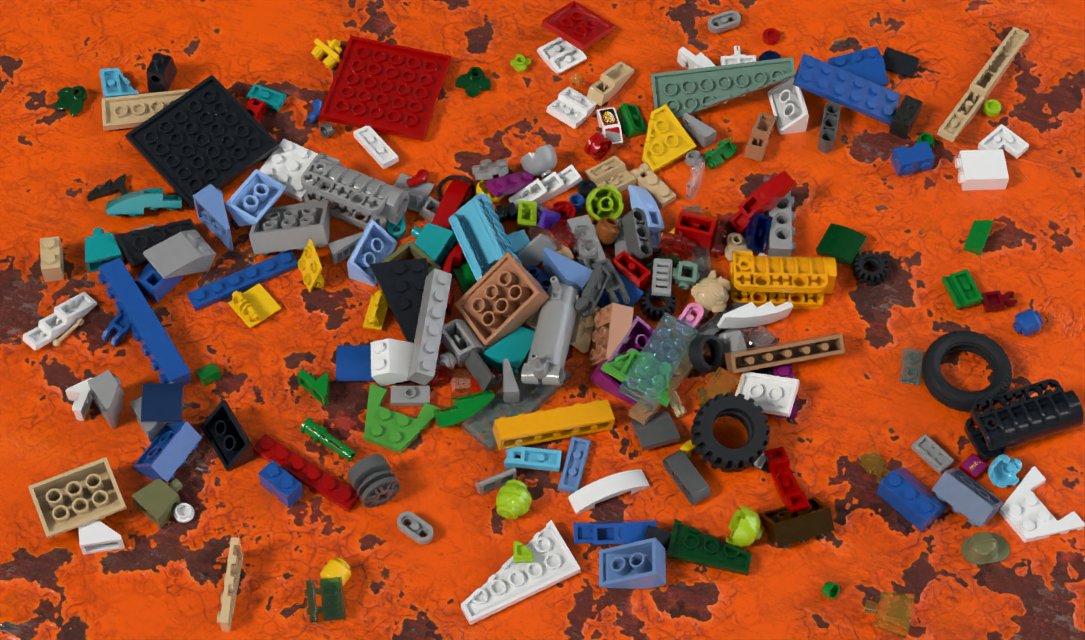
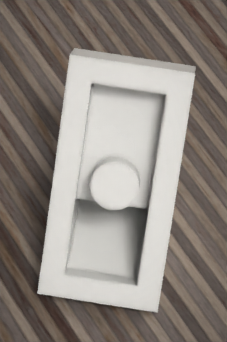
M92 378L66 389L68 399L74 401L72 411L76 419L80 421L85 420L93 401L87 382Z

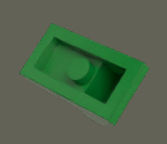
M302 369L297 373L299 385L326 407L329 400L328 372L319 379H316L312 373L308 374Z

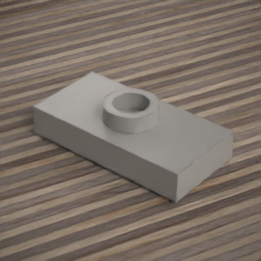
M391 386V406H423L424 403L430 404V386Z
M924 434L911 445V449L939 475L954 463V459L927 434Z

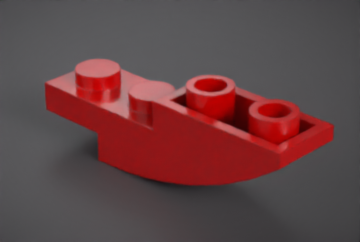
M785 170L751 193L738 206L740 210L729 222L739 234L743 235L767 209L772 210L797 183Z

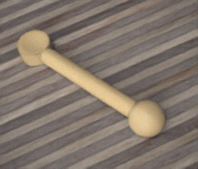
M78 318L68 331L59 339L53 341V346L58 347L60 342L74 329L83 325L84 319Z

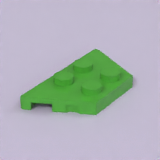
M635 349L627 352L625 355L616 357L610 363L605 362L601 370L663 406H668L670 398H668L669 381L667 378L669 374L667 367Z

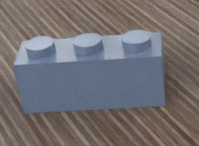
M958 467L944 471L932 489L939 500L948 502L956 513L965 515L968 518V522L975 527L986 525L1004 505L1002 500Z

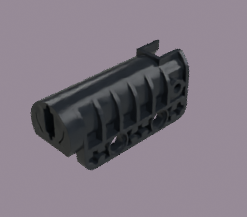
M1047 379L973 403L970 410L971 418L966 421L964 430L978 456L983 461H987L1005 454L1007 449L1081 426L1084 414L1081 402L1073 390L1064 392L1058 381ZM1048 386H1050L1051 388H1055L1054 391H1052L1051 389H1046ZM1034 391L1038 396L1030 397L1028 392ZM1012 397L1019 399V402H1016V400L1011 401ZM998 402L1003 407L996 409L993 407L992 403ZM979 408L980 410L984 411L983 413L976 412V409ZM973 424L974 426L978 427L975 430L974 428H970V425Z

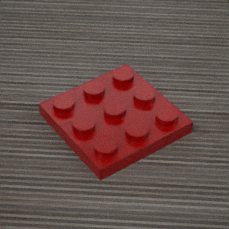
M572 1L543 19L541 26L569 42L577 49L584 51L613 32L615 25L579 3Z

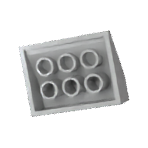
M330 200L271 207L260 221L251 227L249 237L254 255H267L270 252L283 253L293 249L304 250L309 239H312L316 248L328 245L330 237Z

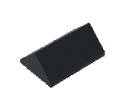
M222 400L201 425V428L226 471H231L254 460L255 455L252 443L226 400Z

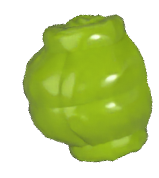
M516 479L507 480L505 485L499 489L496 497V511L498 515L505 519H517L529 511L532 495L527 490L526 484Z

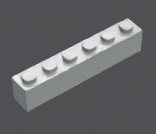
M436 268L425 279L407 380L426 385L435 375L452 274Z

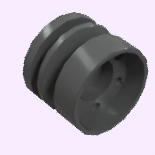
M380 454L370 455L361 459L348 472V480L357 491L362 504L367 508L385 504L401 488V484L396 475L391 471L387 460Z

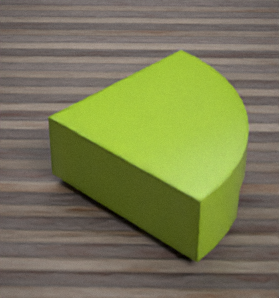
M513 541V563H534L532 551L523 543Z

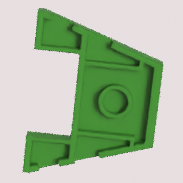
M370 384L364 441L401 454L418 437L417 435L431 424L430 422L435 418L434 410L441 408L424 403L417 419L381 407L387 395V389Z

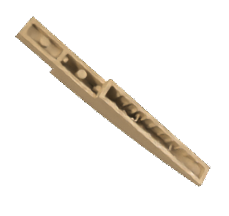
M1016 27L1012 28L970 84L969 90L939 128L938 136L952 143L990 95L1029 37V33Z

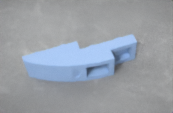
M629 185L627 187L632 210L640 208L644 211L653 251L660 252L664 249L660 232L665 229L660 210L652 195L644 187Z

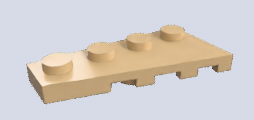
M231 537L227 570L224 576V592L221 593L220 599L222 607L221 611H218L217 623H220L221 630L225 632H230L244 558L240 539Z

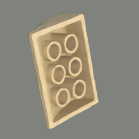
M107 457L28 486L47 539L127 509Z

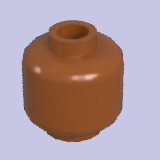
M605 217L597 222L595 232L600 244L605 246L615 242L620 232V227L615 219Z

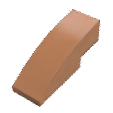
M763 112L759 113L747 143L744 157L762 162L777 116Z

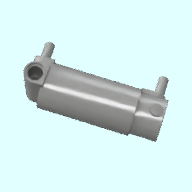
M556 276L550 278L552 285L547 290L550 298L541 306L527 363L523 364L521 372L523 384L562 385L564 382V366L577 317V311L574 306L577 299H579V293L572 286L560 284Z

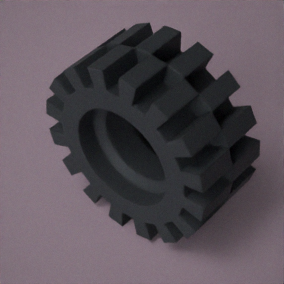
M869 250L868 254L866 251L858 254L853 266V276H856L855 279L857 281L860 279V284L865 282V286H869V283H871L873 287L876 283L880 285L881 281L885 280L889 264L886 258L883 259V254L879 256L877 251L873 254L872 250ZM872 265L878 270L870 272L864 269V266Z
M647 288L641 300L643 315L646 314L647 319L652 317L654 322L655 319L661 322L662 318L664 321L668 320V317L671 318L676 304L673 291L671 290V297L651 295L652 290ZM654 300H661L665 302L666 305L663 307H655L651 304V302Z

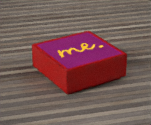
M972 453L960 465L959 469L976 480L989 465Z

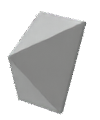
M726 328L714 334L721 340L725 353L747 349L740 330Z

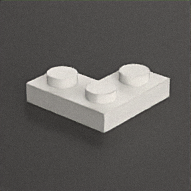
M1001 124L984 138L977 148L980 150L1004 149L1017 159L1028 150L1030 144Z

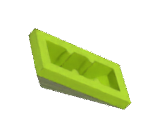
M519 200L516 229L536 226L537 202Z

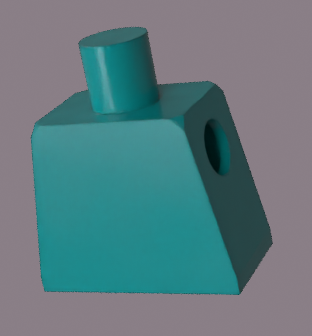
M426 223L423 229L415 226L411 231V236L416 238L414 244L440 267L457 242L453 231L431 223Z
M95 228L92 231L93 236L85 239V262L88 273L99 271L100 265L117 258H121L123 262L121 251L111 232L104 233L103 228Z

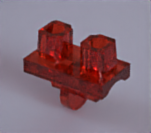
M679 230L678 235L663 231L659 248H661L662 254L670 255L671 252L679 253L678 257L680 259L687 260L689 256H692L696 240L683 237L682 230Z

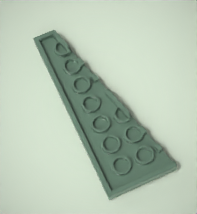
M794 57L651 74L654 108L656 110L666 104L674 116L679 119L683 117L684 113L690 115L795 77Z

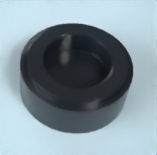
M582 180L577 186V193L587 198L588 194L596 186L590 180Z

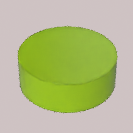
M989 99L983 105V112L989 117H996L1000 114L1002 106L999 101Z

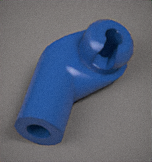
M315 99L312 101L313 112L306 116L309 123L319 119V114L324 104L322 100Z

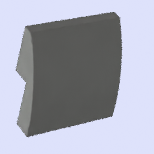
M668 411L655 413L645 425L635 419H630L635 438H638L642 451L680 441V435Z

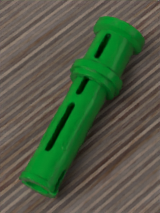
M311 417L307 418L301 425L300 432L312 437L314 442H321L348 462L352 461L355 457V450H352L329 434L326 427L319 426L313 422ZM331 442L335 443L336 445H338L339 447H341L343 450H340L339 448H337L336 446H334Z

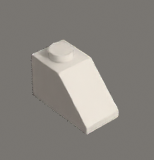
M99 520L78 527L79 544L83 555L124 549L121 535Z

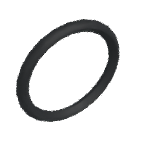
M452 175L444 178L437 186V196L440 201L443 198L440 192L442 185L454 178L472 183L471 195L466 201L461 203V206H464L475 196V186L470 179L461 175Z

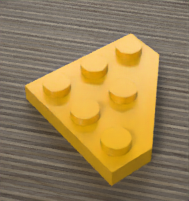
M666 104L650 114L642 154V161L649 165L652 172H656L688 152L695 150L697 147Z

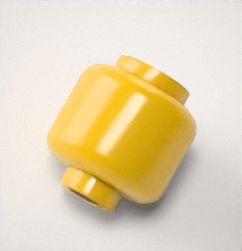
M340 558L330 559L320 572V576L323 579L322 584L330 590L333 588L341 589L351 576L350 565Z

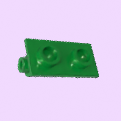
M732 137L728 141L723 139L717 144V149L713 150L711 148L704 153L705 158L702 162L706 160L707 167L715 169L724 162L720 155L726 160L736 153L737 146L730 142L734 138Z

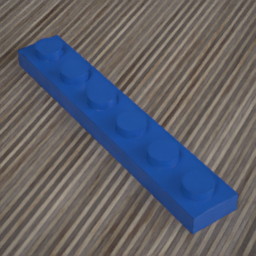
M288 250L187 293V297L196 312L231 297L234 291H245L259 283L261 284L298 268V261L293 252Z

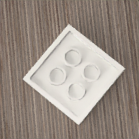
M283 139L279 144L280 148L271 154L259 171L285 185L287 189L283 194L302 202L307 190L301 184V176L318 153Z

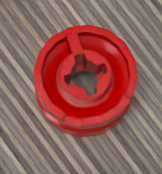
M596 132L587 141L584 152L592 155L593 159L599 161L609 152L612 141L607 137L605 138L601 132Z
M557 201L550 208V210L561 213L557 226L559 230L567 227V219L575 218L576 209L568 201Z

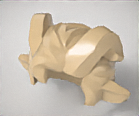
M713 270L709 273L708 278H702L691 289V295L695 298V302L704 308V317H707L710 311L713 313L725 312L726 302L729 298L727 292L731 288V282L723 279L721 276L717 278L716 271Z

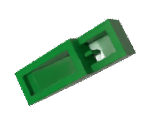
M486 390L451 398L452 406L434 410L436 425L440 428H445L468 419L484 408L495 397L494 393Z

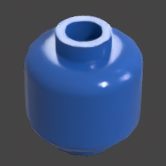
M1026 309L1015 315L1013 327L1017 334L1021 333L1023 336L1028 337L1041 330L1043 320L1037 310Z

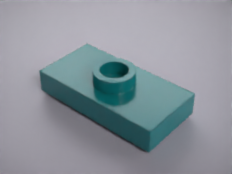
M257 84L252 86L246 96L248 101L252 97L265 101L268 108L276 111L281 109L287 99L286 94Z

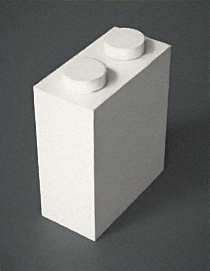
M1003 149L961 150L958 158H955V168L959 172L958 183H961L962 191L1006 189L1009 175Z

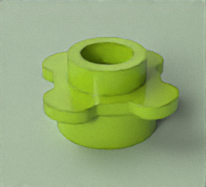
M517 54L516 58L510 61V65L518 72L525 71L527 65L531 64V60L525 58L522 54Z

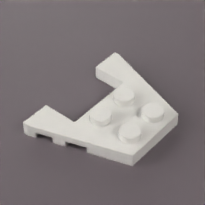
M1035 466L1031 468L999 511L1001 516L1025 543L1048 538L1050 535L1058 533L1066 534L1071 530L1077 529L1079 531L1084 529L1085 523L1074 511L1057 521L1032 491L1046 481L1045 477Z

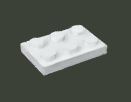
M745 371L741 374L735 396L740 393L745 395L744 399L746 400L752 398L755 400L753 404L756 407L760 405L763 408L761 413L790 417L800 382L799 379Z

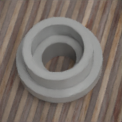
M697 150L686 154L685 162L689 166H698L703 161V155Z

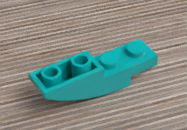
M163 188L138 190L122 195L106 204V214L111 216L129 214V216L137 217L140 214H144V207H148L150 210H157L159 208L177 210L182 208V197L179 195H163Z

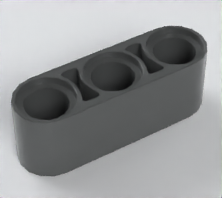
M828 102L824 108L818 140V149L823 153H829L834 148L841 111L840 105L836 102Z
M634 208L622 217V227L628 255H631V257L637 259V262L641 263L652 255L653 248L646 215L642 209Z
M678 450L662 460L664 468L692 505L711 496L708 484L682 450Z

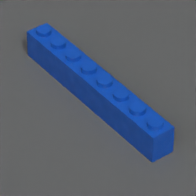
M121 258L100 265L99 274L97 275L100 284L105 285L108 297L115 301L117 312L123 314L125 325L127 328L130 327L132 329L134 340L140 342L141 350L145 357H149L153 371L158 372L160 382L170 383L173 381V383H184V385L191 383L189 368Z

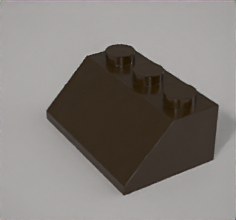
M816 497L808 499L809 509L791 513L784 506L759 514L771 543L778 548H787L792 543L806 542L811 537L825 536L828 532L834 531L830 507Z

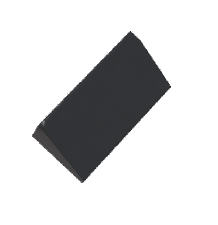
M888 47L883 55L886 70L911 79L913 78L920 60L918 57Z

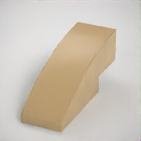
M621 61L602 73L600 80L589 87L587 97L597 102L599 106H602L622 88L635 69Z

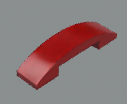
M454 178L443 195L431 224L451 230L448 219L459 210L462 201L467 197L472 183Z
M460 244L456 245L449 254L443 271L452 274V268H460L462 265L464 253ZM452 288L449 290L446 307L448 315H451L454 304V289Z
M784 447L765 450L764 455L772 480L785 507L791 513L809 509V501L804 491H801L797 484Z

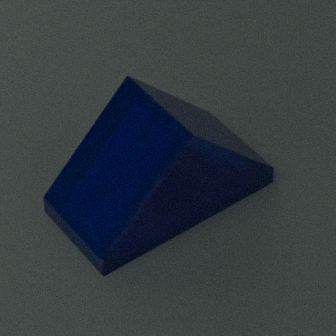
M754 213L744 230L746 248L748 250L760 253L766 252L773 217Z

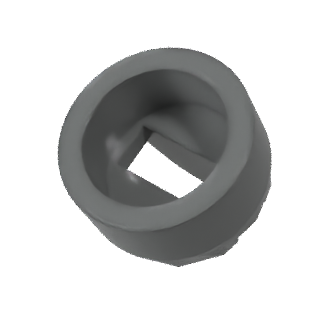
M325 123L320 125V132L324 138L327 139L334 135L335 128H332L333 124Z

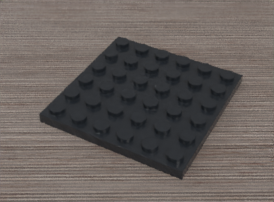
M213 75L203 80L125 135L129 143L176 194L182 197V200L191 210L195 209L194 194L210 184L216 189H223L280 148L279 143Z

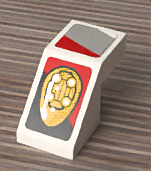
M615 108L596 110L599 128H602L605 138L610 139L612 144L623 143L621 125Z

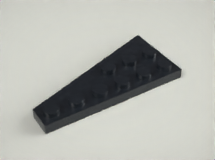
M427 258L369 264L401 328L404 338L407 342L414 343L425 279L428 275ZM439 357L437 358L436 368H439Z

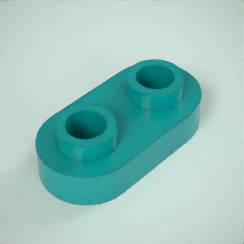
M404 214L397 225L387 222V231L392 238L401 239L406 235Z

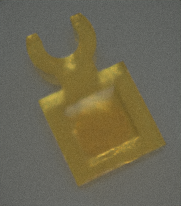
M876 448L859 457L858 461L869 475L876 474V481L878 483L883 479L882 475L887 476L891 472L885 468L887 462Z

